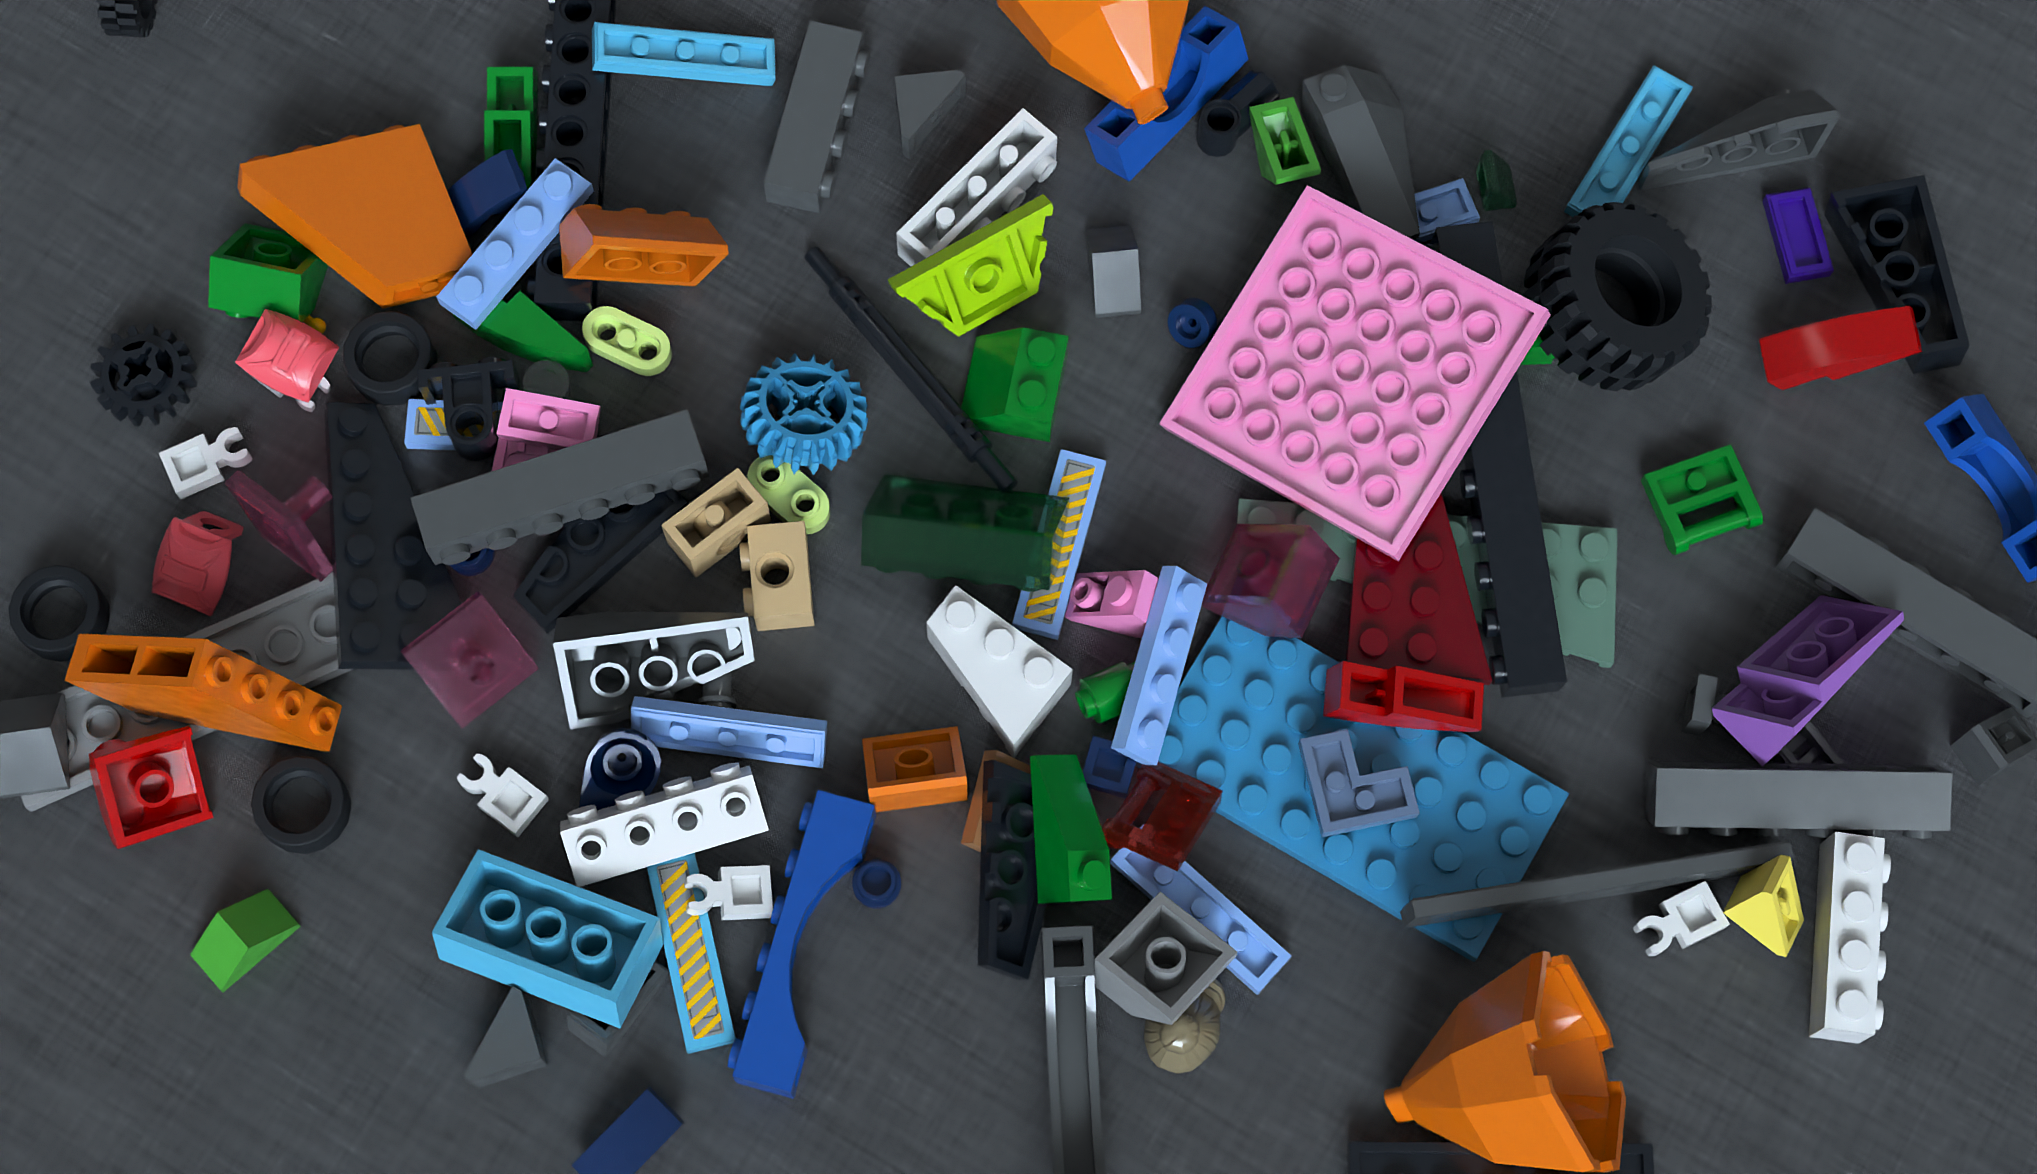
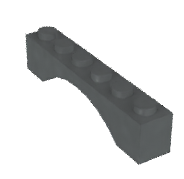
M1092 926L1042 928L1041 951L1053 1174H1106L1099 1087Z

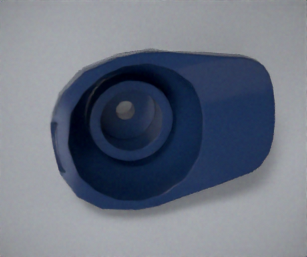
M630 728L613 729L602 735L591 749L585 763L579 808L588 805H595L597 810L616 805V798L635 791H643L645 796L650 795L658 781L661 767V757L655 743L645 734ZM620 753H624L626 755L623 759H620L617 756Z

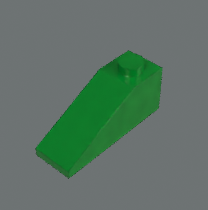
M1077 755L1030 756L1038 904L1112 900L1109 848Z

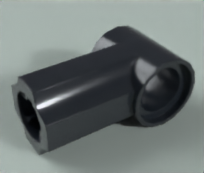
M1251 70L1220 99L1208 102L1201 111L1196 141L1201 151L1213 157L1226 156L1232 152L1236 146L1237 139L1252 126L1249 107L1279 100L1280 93L1276 90L1273 81L1262 71L1255 72ZM1220 125L1225 127L1227 130L1216 131L1212 129L1210 126Z

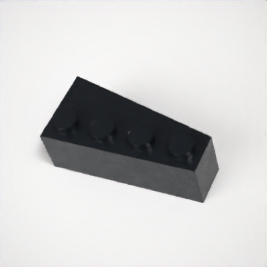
M1925 175L1831 192L1824 215L1877 310L1904 306L1913 308L1922 352L1905 357L1913 374L1959 366L1970 344Z

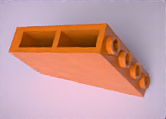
M420 124L407 127L394 125L380 133L362 137L359 135H349L335 143L317 147L314 145H304L290 153L272 157L269 155H259L245 163L239 164L237 188L240 196L383 309L437 296L472 256V251Z
M79 634L64 680L135 713L326 752L330 751L342 709L341 704L203 638Z

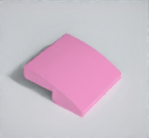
M506 388L496 433L499 439L492 471L597 438L600 405Z

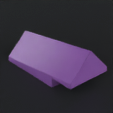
M1823 595L1819 596L1737 666L1740 684L1712 707L1713 716L1763 767L1810 721L1904 621L1903 611Z

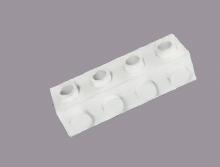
M1022 108L896 233L898 256L910 266H913L995 221L1005 211L1009 213L1015 210L1026 196L1025 191L1036 180L1039 183L1043 182L1057 165V136Z
M737 762L721 765L710 771L711 777L692 782L691 777H682L665 783L663 785L664 791L645 796L643 791H635L616 798V805L597 810L595 805H588L567 813L568 819L560 821V834L576 886H585L768 831L750 765L740 768Z
M1834 832L1820 844L1809 1037L1860 1043L1875 1035V1030H1879L1881 1027L1884 1008L1882 1000L1877 999L1878 980L1881 981L1885 973L1886 955L1884 951L1879 950L1880 932L1885 930L1888 921V904L1882 902L1883 883L1888 881L1891 869L1890 855L1884 854L1885 838Z

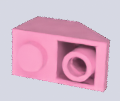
M1146 570L1076 573L1065 618L1073 622L1119 634L1142 638L1159 578Z

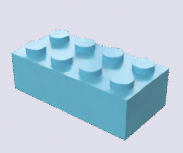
M479 849L432 930V936L440 960L505 985L513 986L521 991L617 1028L622 1027L663 946L660 917Z

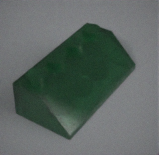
M884 474L862 513L861 566L875 567L884 573H896L899 571L922 573L923 576L930 579H944L947 577L967 579L973 584L983 586L994 583L1013 585L1027 592H1035L1041 589L1050 590L1059 566L1070 498L1014 490L1003 494L999 488Z

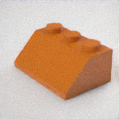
M585 204L573 208L559 225L563 278L697 286L729 254L727 243L708 218L691 217V214L685 211H672L662 215L648 214L643 208L608 211L602 210V207L599 205Z

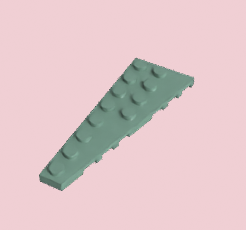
M1239 498L1235 535L1236 550L1287 566L1289 563L1320 573V577L1332 581L1339 579L1352 584L1355 537L1296 503ZM1447 515L1476 622L1482 625L1481 613L1482 609H1487L1485 590L1478 591L1475 583L1474 564L1475 562H1480L1478 545L1470 544L1467 531V516ZM1541 522L1563 655L1568 656L1572 654L1597 662L1599 667L1611 668L1614 664L1617 528Z

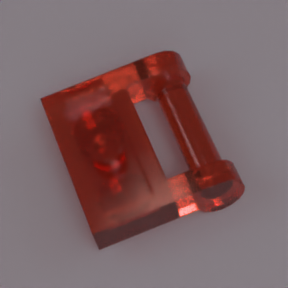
M1159 762L1157 765H1142L1136 774L1138 781L1114 818L1106 819L1101 829L1109 847L1114 849L1127 848L1178 872L1220 805L1223 790ZM1160 789L1165 790L1166 792L1143 828L1140 829L1133 826L1132 824L1153 792Z

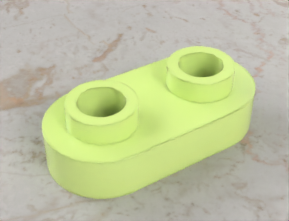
M610 306L594 309L583 321L582 332L588 348L605 359L643 376L657 375L670 364L672 349L669 339L661 329ZM605 330L616 332L615 336L610 340L600 338L601 333ZM647 349H653L657 352L655 357L649 360L641 358V354Z
M772 455L764 458L758 457L749 467L747 479L766 500L769 510L784 523L804 521L807 534L816 533L824 528L830 518V504L826 493L800 470L793 474L790 467L791 464L784 462L775 469ZM774 470L780 475L777 480L767 482L762 478L767 471ZM803 500H810L814 503L813 509L808 512L800 511L797 506Z

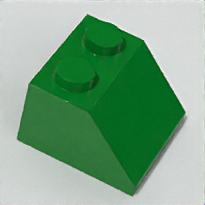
M245 223L210 255L208 308L223 310L227 315L235 318L250 316L260 318L264 310L269 309L303 322L316 307L328 265L287 232Z
M1024 327L977 336L961 408L979 429L1050 442L1068 357L1069 336Z

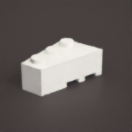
M955 585L926 622L927 638L960 685L966 689L976 703L987 723L991 724L1001 738L1007 751L1015 758L1070 687L1073 669Z

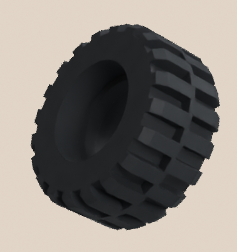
M1607 202L1602 206L1593 205L1575 215L1536 249L1530 259V267L1526 269L1524 277V287L1529 289L1523 293V296L1547 308L1551 314L1539 333L1543 341L1540 347L1547 356L1552 354L1559 361L1557 366L1565 373L1570 374L1574 372L1579 375L1578 381L1590 386L1600 383L1601 389L1619 391L1621 388L1629 391L1641 388L1646 383L1653 382L1692 354L1700 345V339L1706 335L1710 320L1707 315L1711 313L1712 295L1706 294V290L1710 288L1707 271H1701L1699 263L1702 259L1696 249L1691 250L1684 240L1687 237L1678 228L1672 230L1666 225L1668 220L1658 213L1648 215L1646 214V208L1629 204L1624 208V204L1619 202ZM1595 269L1611 275L1627 289L1636 305L1639 325L1622 318L1607 304L1598 288Z

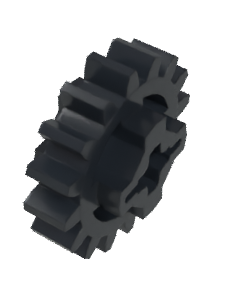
M148 324L145 333L139 334L134 325H131L128 328L129 337L122 339L116 333L111 335L112 341L115 344L111 349L99 346L97 351L104 358L103 363H91L90 368L100 378L94 379L90 384L93 390L100 394L97 398L99 403L105 410L111 409V413L116 420L121 422L128 415L133 425L139 427L143 418L148 416L154 425H159L160 413L166 411L168 415L174 418L177 416V412L173 405L177 401L184 404H189L191 401L184 392V389L197 387V381L189 373L197 369V365L191 356H187L190 350L183 340L177 341L171 330L166 329L159 336L156 327L153 324ZM170 359H172L173 362L172 378L168 377L167 372L171 368V364L169 363ZM116 372L120 374V379L116 384V386L119 388L118 392L115 388Z

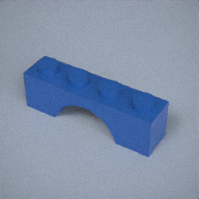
M1204 6L1183 27L1167 89L1163 92L1169 108L1154 120L1146 124H1138L1132 109H1126L1111 100L1084 128L1096 162L1130 182L1249 60L1239 24Z
M1985 395L1963 396L1924 422L1947 460L1970 475L1985 492L1994 506L2002 525V545L2026 582L2036 581L2037 475Z

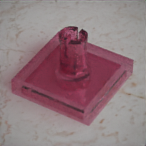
M237 470L225 482L262 538L320 582L333 571L332 564L305 524L327 501L333 498L329 493L330 491L321 481L311 475L284 503L240 470Z
M479 591L400 651L461 728L468 725L539 669Z

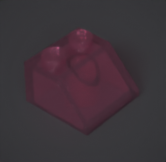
M1237 524L1207 584L1202 606L1264 636L1302 638L1340 558L1310 525Z

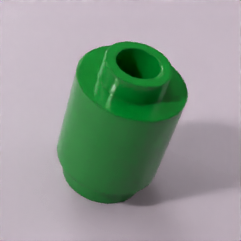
M1121 661L1080 679V690L1075 692V697L1086 719L1093 717L1100 724L1121 714L1135 661L1129 664Z

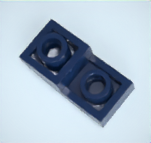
M509 149L503 150L479 164L452 185L447 192L465 237H472L491 214L508 213L528 189L524 173L519 168L513 150Z
M649 1086L571 1166L579 1174H634L685 1121Z

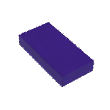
M1811 188L1766 194L1762 202L1785 284L1830 277L1834 268Z

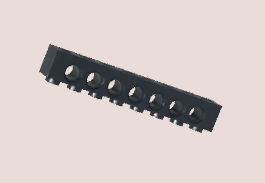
M548 0L549 10L554 11V24H547L545 30V45L547 52H551V65H544L542 72L544 93H549L548 107L541 106L540 132L541 134H546L545 148H538L537 174L540 176L556 158L592 183L594 192L583 205L595 204L601 206L603 210L612 72L592 71V27L594 22L615 24L616 0ZM578 15L589 16L586 20L581 22L571 21L574 17ZM574 56H586V59L579 63L568 62ZM571 97H584V99L577 104L566 103V101ZM577 137L582 139L574 146L562 145L569 138ZM559 232L535 260L537 261L536 276L528 277L527 295L531 301L554 320L584 321L585 317L597 308L599 280L563 278V274L553 272L557 266L562 264Z

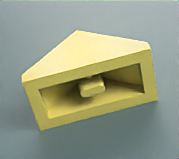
M1779 855L1740 877L1723 913L1776 955L1787 957L1804 922L1791 857Z

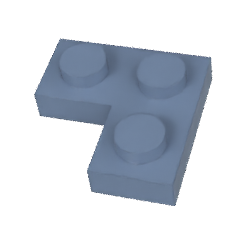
M1348 729L1299 740L1298 745L1321 837L1418 817L1420 812L1408 766L1360 776Z

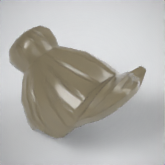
M1216 978L1172 1025L1146 1019L1144 1027L1145 1045L1150 1059L1157 1067L1176 1074L1190 1072L1202 1064L1211 1055L1212 1051L1215 1050L1220 1035V1014L1226 999L1222 984Z

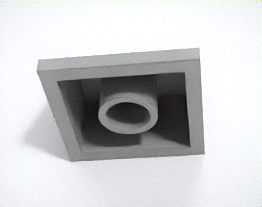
M1159 892L1095 958V987L1131 1016L1172 1025L1237 956V951L1162 892Z

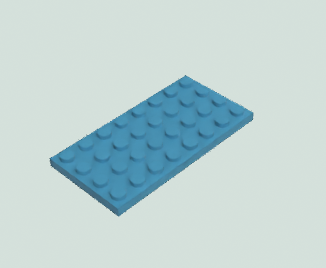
M1228 606L1178 688L1157 765H1143L1136 761L1135 766L1402 920L1400 911L1413 898L1520 882L1570 794L1463 732L1391 727L1324 717L1326 671L1340 662L1261 617ZM1348 729L1360 776L1408 766L1420 812L1418 817L1321 837L1298 745L1299 740ZM1502 913L1415 926L1414 928L1475 962Z

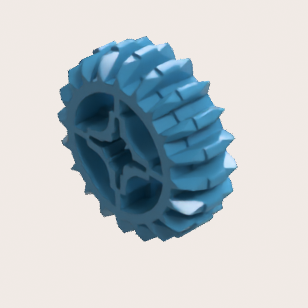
M794 353L789 363H785L779 357H776L774 362H772L771 368L761 365L760 370L757 371L756 378L750 377V381L746 385L745 394L741 398L740 409L742 413L740 423L742 430L747 431L746 439L748 445H758L757 452L759 453V458L772 455L775 469L785 462L791 464L790 467L793 474L800 469V466H807L814 475L819 469V464H823L832 471L833 467L837 464V459L847 462L852 454V449H858L862 442L863 431L867 427L868 418L866 417L868 405L866 397L860 396L862 391L860 382H849L850 375L848 369L839 372L834 371L833 359L825 365L817 363L815 354L808 361H801L797 354ZM771 403L778 408L777 414L781 416V419L777 422L768 410V406ZM829 406H832L840 418L838 424L831 419V413L827 410Z

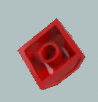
M189 726L128 742L119 739L108 740L100 744L94 752L89 753V769L101 815L111 841L117 849L214 818L206 800L191 740L193 733Z

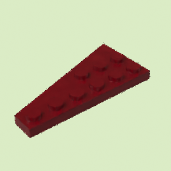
M1442 494L1437 498L1399 562L1355 537L1346 661L1386 670L1397 665L1490 685L1492 682L1490 669Z

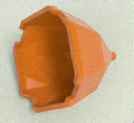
M996 0L998 7L1051 66L1122 107L1132 109L1138 124H1146L1154 120L1169 108L1163 92L1167 89L1186 19L1189 0Z
M1547 951L1530 954L1461 1001L1403 1078L1401 1086L1384 1091L1385 1103L1397 1123L1415 1120L1418 1125L1493 1163L1574 1172H1611L1620 1170L1626 1095L1622 1081H1609L1602 1052L1614 1047L1610 1029L1569 955L1562 954L1551 957L1550 952Z

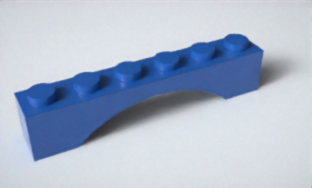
M818 790L814 804L806 802L799 822V830L805 832L800 850L792 848L785 869V877L791 878L786 897L778 895L771 916V924L777 925L772 944L764 942L757 962L756 971L763 973L758 992L750 990L747 995L742 1019L749 1022L743 1040L735 1038L728 1059L727 1067L734 1069L732 1076L738 1084L792 1099L795 1097L808 1052L798 1027L793 1004V968L797 947L808 919L823 896L844 875L863 863L876 819V810L873 804Z

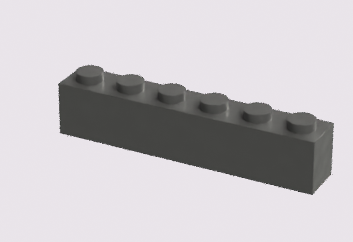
M685 409L411 497V502L425 549L435 565L440 563L453 565L467 560L471 553L485 548L491 550L504 549L513 545L518 538L533 533L537 535L551 534L561 529L564 523L576 519H597L606 515L609 509L626 503L629 505L644 504L652 500L655 494L672 488L677 491L690 489L698 485L701 479L710 476L689 411Z
M1817 508L1811 511L1802 522L1775 568L1823 596L1903 611L1904 621L1889 636L2006 706L2013 707L2016 712L2028 718L2037 711V636H2031L2016 627L2015 622L2009 616L1998 611H1989L1975 603L1972 596L1965 590L1956 586H1947L1933 578L1930 571L1923 565L1914 561H1905L1889 552L1887 545L1879 539L1871 536H1862L1850 529L1840 516L1829 511L1822 512Z
M1647 761L1644 818L1653 826L1659 827V833L1668 835L1689 834V827H1708L1707 833L1720 836L1737 835L1738 828H1756V834L1763 836H1786L1787 829H1805V834L1808 836L1829 837L1836 829L1854 830V834L1879 838L1884 837V830H1903L1902 835L1904 837L1929 839L1933 838V831H1950L1953 773L1939 765L1767 762L1762 767L1758 762Z

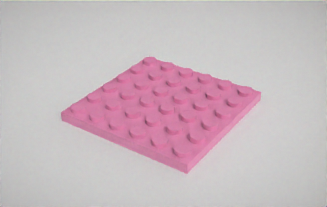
M1307 185L1159 424L1165 430L1399 562L1551 314L1547 308Z

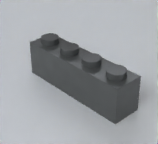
M809 21L764 179L767 202L820 213L824 198H832L837 178V172L832 171L835 157L843 158L848 140V131L843 130L847 117L854 118L859 101V91L854 89L857 78H865L870 61V51L864 50L863 32Z

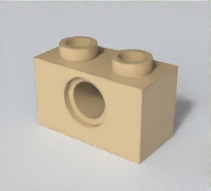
M736 468L661 526L668 545L697 578L738 547L739 543H743L748 539L747 526L768 524L771 522V517L766 500L740 469Z
M797 521L747 526L748 542L739 543L742 571H750L752 587L743 588L745 613H748V617L754 616L757 631L815 626L805 522ZM773 569H782L789 574L784 582L777 585L769 584L763 580L765 575Z

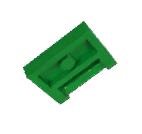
M1731 444L1644 474L1641 479L1644 490L1663 529L1667 548L1674 556L1688 551L1689 545L1742 526L1748 530L1763 523L1760 506ZM1730 497L1734 498L1737 509L1686 527H1683L1679 519V515Z

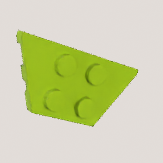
M1044 194L1036 197L889 278V285L902 298L906 297L916 304L922 312L932 319L940 321L945 328L958 337L1038 293L1041 279L1040 263L1045 257L1047 240L1042 236L1045 217L1052 216L1053 214L1052 202Z

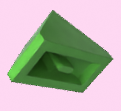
M1294 97L1249 107L1261 176L1277 185L1321 173L1319 162Z
M266 889L218 911L190 955L222 992H225L301 926L269 889Z

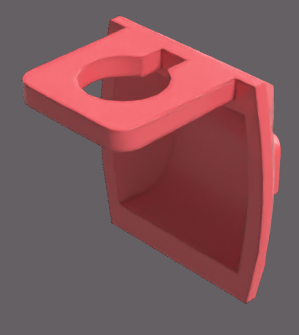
M265 309L235 363L249 375L271 389L309 403L335 357L339 346L307 324L284 314Z
M206 511L198 512L183 520L174 517L165 532L156 557L152 593L212 616L226 585L231 561L232 539L241 536L244 527ZM203 524L214 525L222 529L213 528L209 530L204 528Z

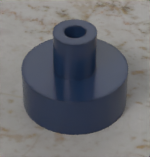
M1199 298L1183 300L1170 311L1167 323L1170 334L1179 344L1188 348H1196L1203 345L1217 330V317L1214 310L1208 303Z

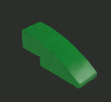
M487 67V110H484V161L503 150L512 149L519 168L524 173L527 189H529L535 179L538 71L533 67Z
M521 291L508 303L501 300L476 330L453 314L454 319L477 336L504 351L529 361L559 369L588 372L593 367L588 349Z

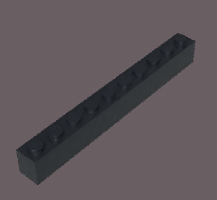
M1493 221L1436 227L1431 243L1425 245L1426 247L1503 286ZM1516 371L1465 453V470L1460 471L1463 498H1470L1473 514L1467 517L1468 537L1471 545H1478L1480 562H1475L1474 564L1475 583L1478 591L1485 590L1487 609H1482L1481 613L1482 628L1486 638L1492 637L1495 656L1489 657V669L1492 684L1500 685L1501 698L1557 692L1567 682Z

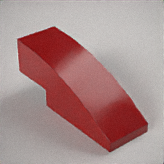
M1910 306L1881 309L1833 318L1759 339L1767 382L1781 390L1825 376L1836 380L1922 352L1914 311Z
M1342 661L1326 671L1323 716L1391 727L1478 732L1482 729L1484 683L1397 665L1386 670Z

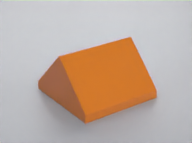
M958 726L862 739L870 804L875 805L876 812L968 800L967 777Z

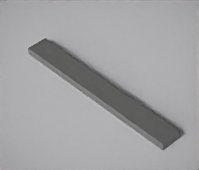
M1782 841L1413 898L1403 907L1400 914L1403 927L1409 928L1742 876L1779 855L1790 856L1791 861L1794 860L1791 843Z

